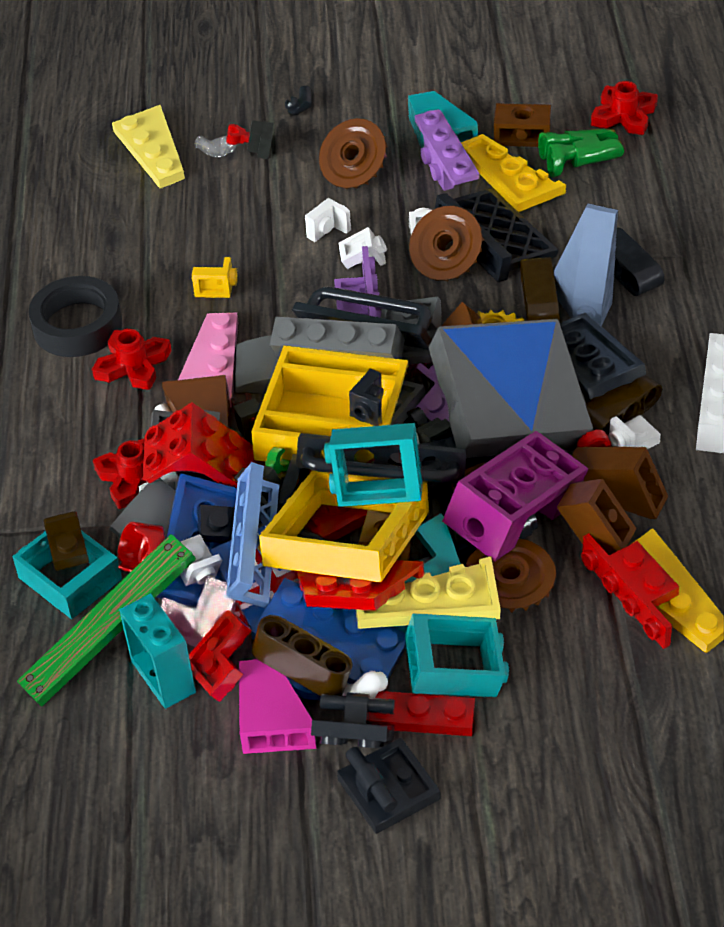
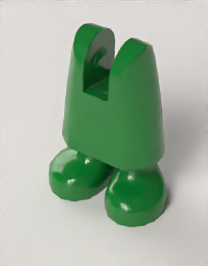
M613 129L565 131L563 134L542 132L538 138L539 155L542 160H547V171L550 177L560 176L567 160L571 161L573 167H579L619 158L625 151L621 141L618 140L617 133Z

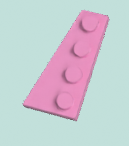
M237 312L209 313L206 315L178 379L184 380L225 375L230 392V407H233L238 334Z

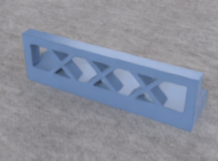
M251 462L239 476L237 482L226 597L265 608L269 604L272 567H265L262 563L255 566L256 549L258 550V545L260 544V539L257 535L260 519L266 528L274 515L277 514L279 484L263 480L264 466ZM261 492L268 493V503L261 507ZM253 578L260 586L259 594L248 591L253 586Z

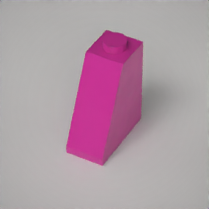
M257 658L239 661V670L244 674L239 679V729L243 754L316 749V737L311 736L312 718L287 677L262 663Z

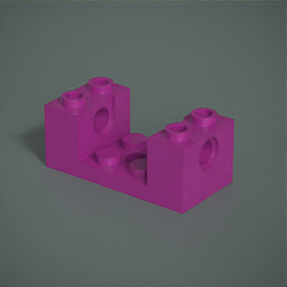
M534 431L459 480L442 522L478 548L483 554L488 557L491 556L493 561H497L515 548L524 525L531 515L539 511L551 520H554L561 514L557 505L570 484L583 481L588 468L538 431Z

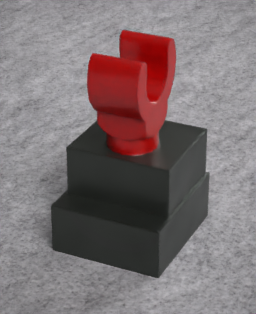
M252 120L250 132L236 124H229L226 143L237 145L247 142V151L258 153V158L268 159L274 123Z

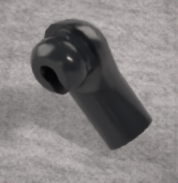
M307 85L302 86L299 89V99L291 96V101L287 99L285 101V108L288 109V113L299 115L312 106V89Z

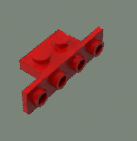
M589 533L583 536L581 558L586 568L590 571L593 570L599 576L605 589L609 593L616 595L622 602L627 614L634 616L641 623L646 635L651 640H656L663 649L670 646L672 624L656 607L678 596L680 586L638 541L608 555Z

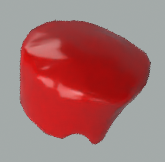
M134 521L129 522L122 531L118 545V559L121 561V565L118 568L128 572L133 571L165 540L163 526Z

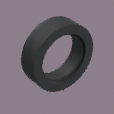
M71 276L56 280L40 289L29 305V318L37 344L45 351L57 356L80 357L98 352L108 346V340L113 331L121 330L122 315L116 291L110 284L95 277ZM74 304H92L104 310L96 321L80 328L62 329L48 323L49 318L55 312Z

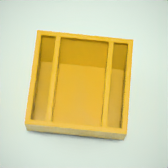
M283 346L251 431L254 460L266 461L268 453L273 447L285 449L280 460H291L292 455L297 454V442L301 433L331 436L332 429L373 426L350 416L349 391L369 369L380 372L382 376L384 394L381 400L382 422L379 426L390 425L408 368V360ZM323 448V450H322L321 452H322L323 457L325 458L324 448ZM365 449L359 450L355 454L358 462L366 463L374 458L373 454Z

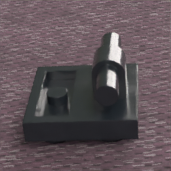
M347 692L346 696L321 695V709L344 710L345 716L344 721L312 720L311 736H321L320 744L343 745L348 744V739H358L357 747L380 748L384 747V742L394 740L395 725L369 723V713L394 714V699L370 698V694Z
M402 738L387 744L365 757L358 747L350 748L345 756L351 764L337 771L338 781L375 834L441 799V791Z

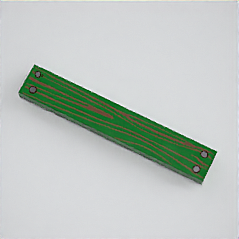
M170 534L29 668L17 682L42 707L123 630L119 609L150 593L156 598L196 560V557L178 539Z

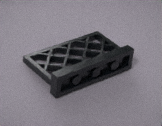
M493 188L454 199L447 193L437 195L435 209L443 206L473 209L472 212H468L477 219V222L489 224L488 227L481 226L484 241H482V252L479 253L477 262L497 282L507 280L509 271L520 268L521 259L557 257L558 249ZM490 199L495 205L484 203L482 201ZM476 211L492 213V216L476 213ZM496 215L509 217L511 220L496 217ZM493 226H498V227H502V228H507V229H509V230H508V231H503V230H499V229H494V228H492V227H493ZM516 230L525 232L527 235L513 233L512 231ZM494 238L505 240V243L498 242ZM509 241L525 244V247L509 244ZM529 245L542 248L543 250L530 249ZM511 254L520 255L521 257L512 259Z

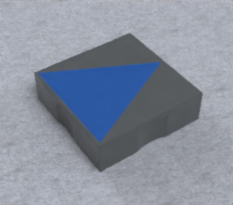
M558 319L438 327L429 346V351L439 386L447 401L449 422L456 447L467 451L466 459L498 456L534 431H538L562 450L576 449L578 440L584 434L593 430Z

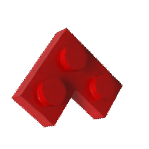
M229 609L225 611L189 654L193 676L209 695L219 702L235 687L238 680L244 675L229 657L244 643L245 638L252 631Z

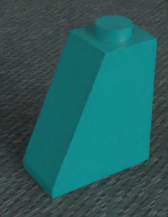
M430 91L408 95L409 119L421 148H424V136L415 122V115L430 110H441L460 142L478 136L477 121L437 92Z

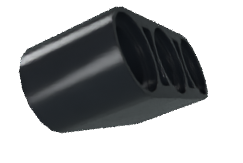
M617 227L614 277L633 296H639L662 286L665 278L661 266L622 228Z

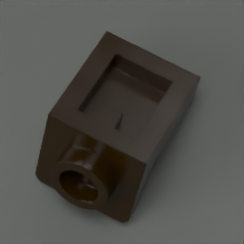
M76 511L59 514L43 520L56 571L89 563Z

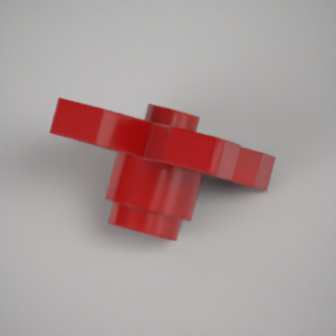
M630 81L618 82L615 87L606 85L601 94L602 106L595 107L591 115V126L607 129L621 123L627 133L644 135L648 127L649 117L647 114L654 113L658 95L648 92L639 93L636 84Z
M134 329L114 330L108 340L109 350L112 354L97 359L92 368L93 377L95 380L110 383L128 375L132 387L150 390L157 378L155 368L152 365L167 360L172 350L170 340L152 337L144 341V338Z
M144 438L138 441L122 443L118 447L116 454L109 452L93 459L95 471L101 481L113 482L109 489L111 498L118 509L127 507L140 493L138 486L147 483L143 479Z

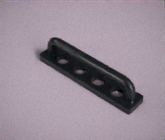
M322 287L313 292L307 304L295 302L292 311L298 318L396 324L405 339L404 345L429 350L432 338L427 333L432 319L431 311L426 305L417 302L336 287ZM328 298L418 315L419 320L415 325L319 305L324 299Z
M299 434L296 466L317 472L333 473L332 463L326 464L321 452L325 443L330 442L331 436ZM418 444L423 482L458 483L459 480L464 478L467 454L465 449ZM400 445L344 449L348 475L388 479L404 478L403 467L391 465L388 459L391 454L400 453ZM363 449L369 450L373 454L374 460L371 463L358 462L355 458L356 452ZM428 456H434L440 460L441 466L438 469H427L422 465V461Z

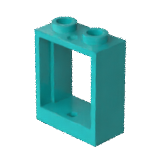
M415 423L332 429L330 442L324 445L326 464L332 463L333 473L329 474V487L331 494L337 495L338 507L421 501L423 480ZM400 445L404 478L349 482L344 449Z
M45 530L44 533L12 556L18 578L72 620L122 580L121 570L118 568V557L82 531L89 564L91 565L60 588L39 572L40 569L53 560Z
M150 593L119 609L131 662L164 709L196 693L186 640Z
M412 614L405 634L412 693L497 697L502 684L508 680L509 667L508 663L503 661L504 638L502 633H498L496 618ZM431 644L480 646L483 670L434 668Z

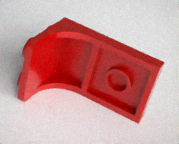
M193 402L175 411L159 424L150 427L144 437L143 479L148 483H152L171 472L194 471L208 476L217 483L237 488L235 476L242 468L246 469L251 462L265 466V461L254 460L253 445Z

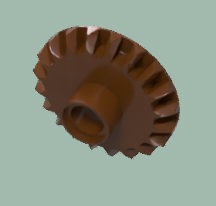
M360 118L346 120L334 127L324 139L320 149L319 164L324 177L336 187H342L347 190L352 187L358 189L359 185L368 184V180L372 177H377V171L380 168H384L383 160L387 158L386 148L388 147L385 142L386 136L373 122Z
M457 206L439 207L423 216L415 226L409 244L410 256L417 270L435 281H449L452 278H460V275L464 272H470V267L477 263V257L482 252L481 245L482 241H484L481 233L482 228L477 219L467 210ZM453 241L451 248L445 251L446 245Z
M519 538L515 548L497 561L492 560L500 609L507 608L511 613L516 608H522L527 611L528 607L532 604L539 606L541 600L548 598L550 590L554 588L556 578L554 562L542 547L531 541ZM477 548L470 555L466 567L479 564V559L488 556Z

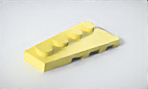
M161 105L126 116L112 123L114 133L160 189L185 179L184 170Z
M491 556L479 559V564L465 567L464 564L449 567V572L431 576L430 572L425 573L422 578H416L413 582L405 583V590L389 598L387 603L377 610L356 609L358 629L409 625L413 613L500 619L501 609Z

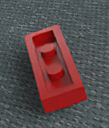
M380 691L375 698L394 699L395 712L394 714L369 713V723L395 725L394 731L472 736L475 698Z

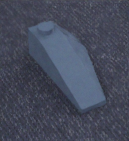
M587 204L554 270L557 298L570 318L586 313L602 326L612 305L618 210Z

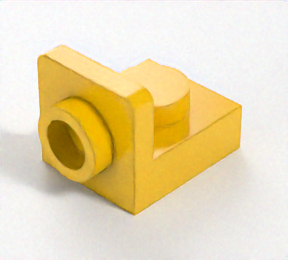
M224 257L223 267H193L192 281L195 297L230 298L232 286L237 285V268H232L231 257Z

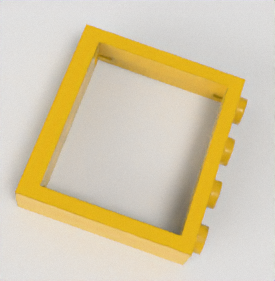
M311 471L259 535L260 544L258 545V550L262 555L263 566L382 582L429 513L427 482H423L421 501L344 506L391 513L369 545L363 546L297 537L322 504L338 506L337 495L330 492L329 474L331 473ZM348 475L349 482L388 479Z

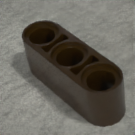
M551 257L521 259L520 273L526 320H559L558 298Z
M647 375L635 379L632 383L621 385L606 392L603 396L594 397L585 404L593 430H603L608 436L610 419L617 416L623 423H626L642 415L659 400L663 390L662 386Z
M268 615L261 618L252 646V653L255 658L320 696L322 694L343 695L353 667L352 660L347 654L282 617Z

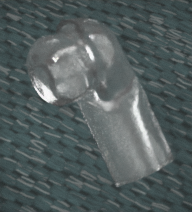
M199 136L195 140V147L215 158L234 152L237 145L226 143L227 136L214 140Z

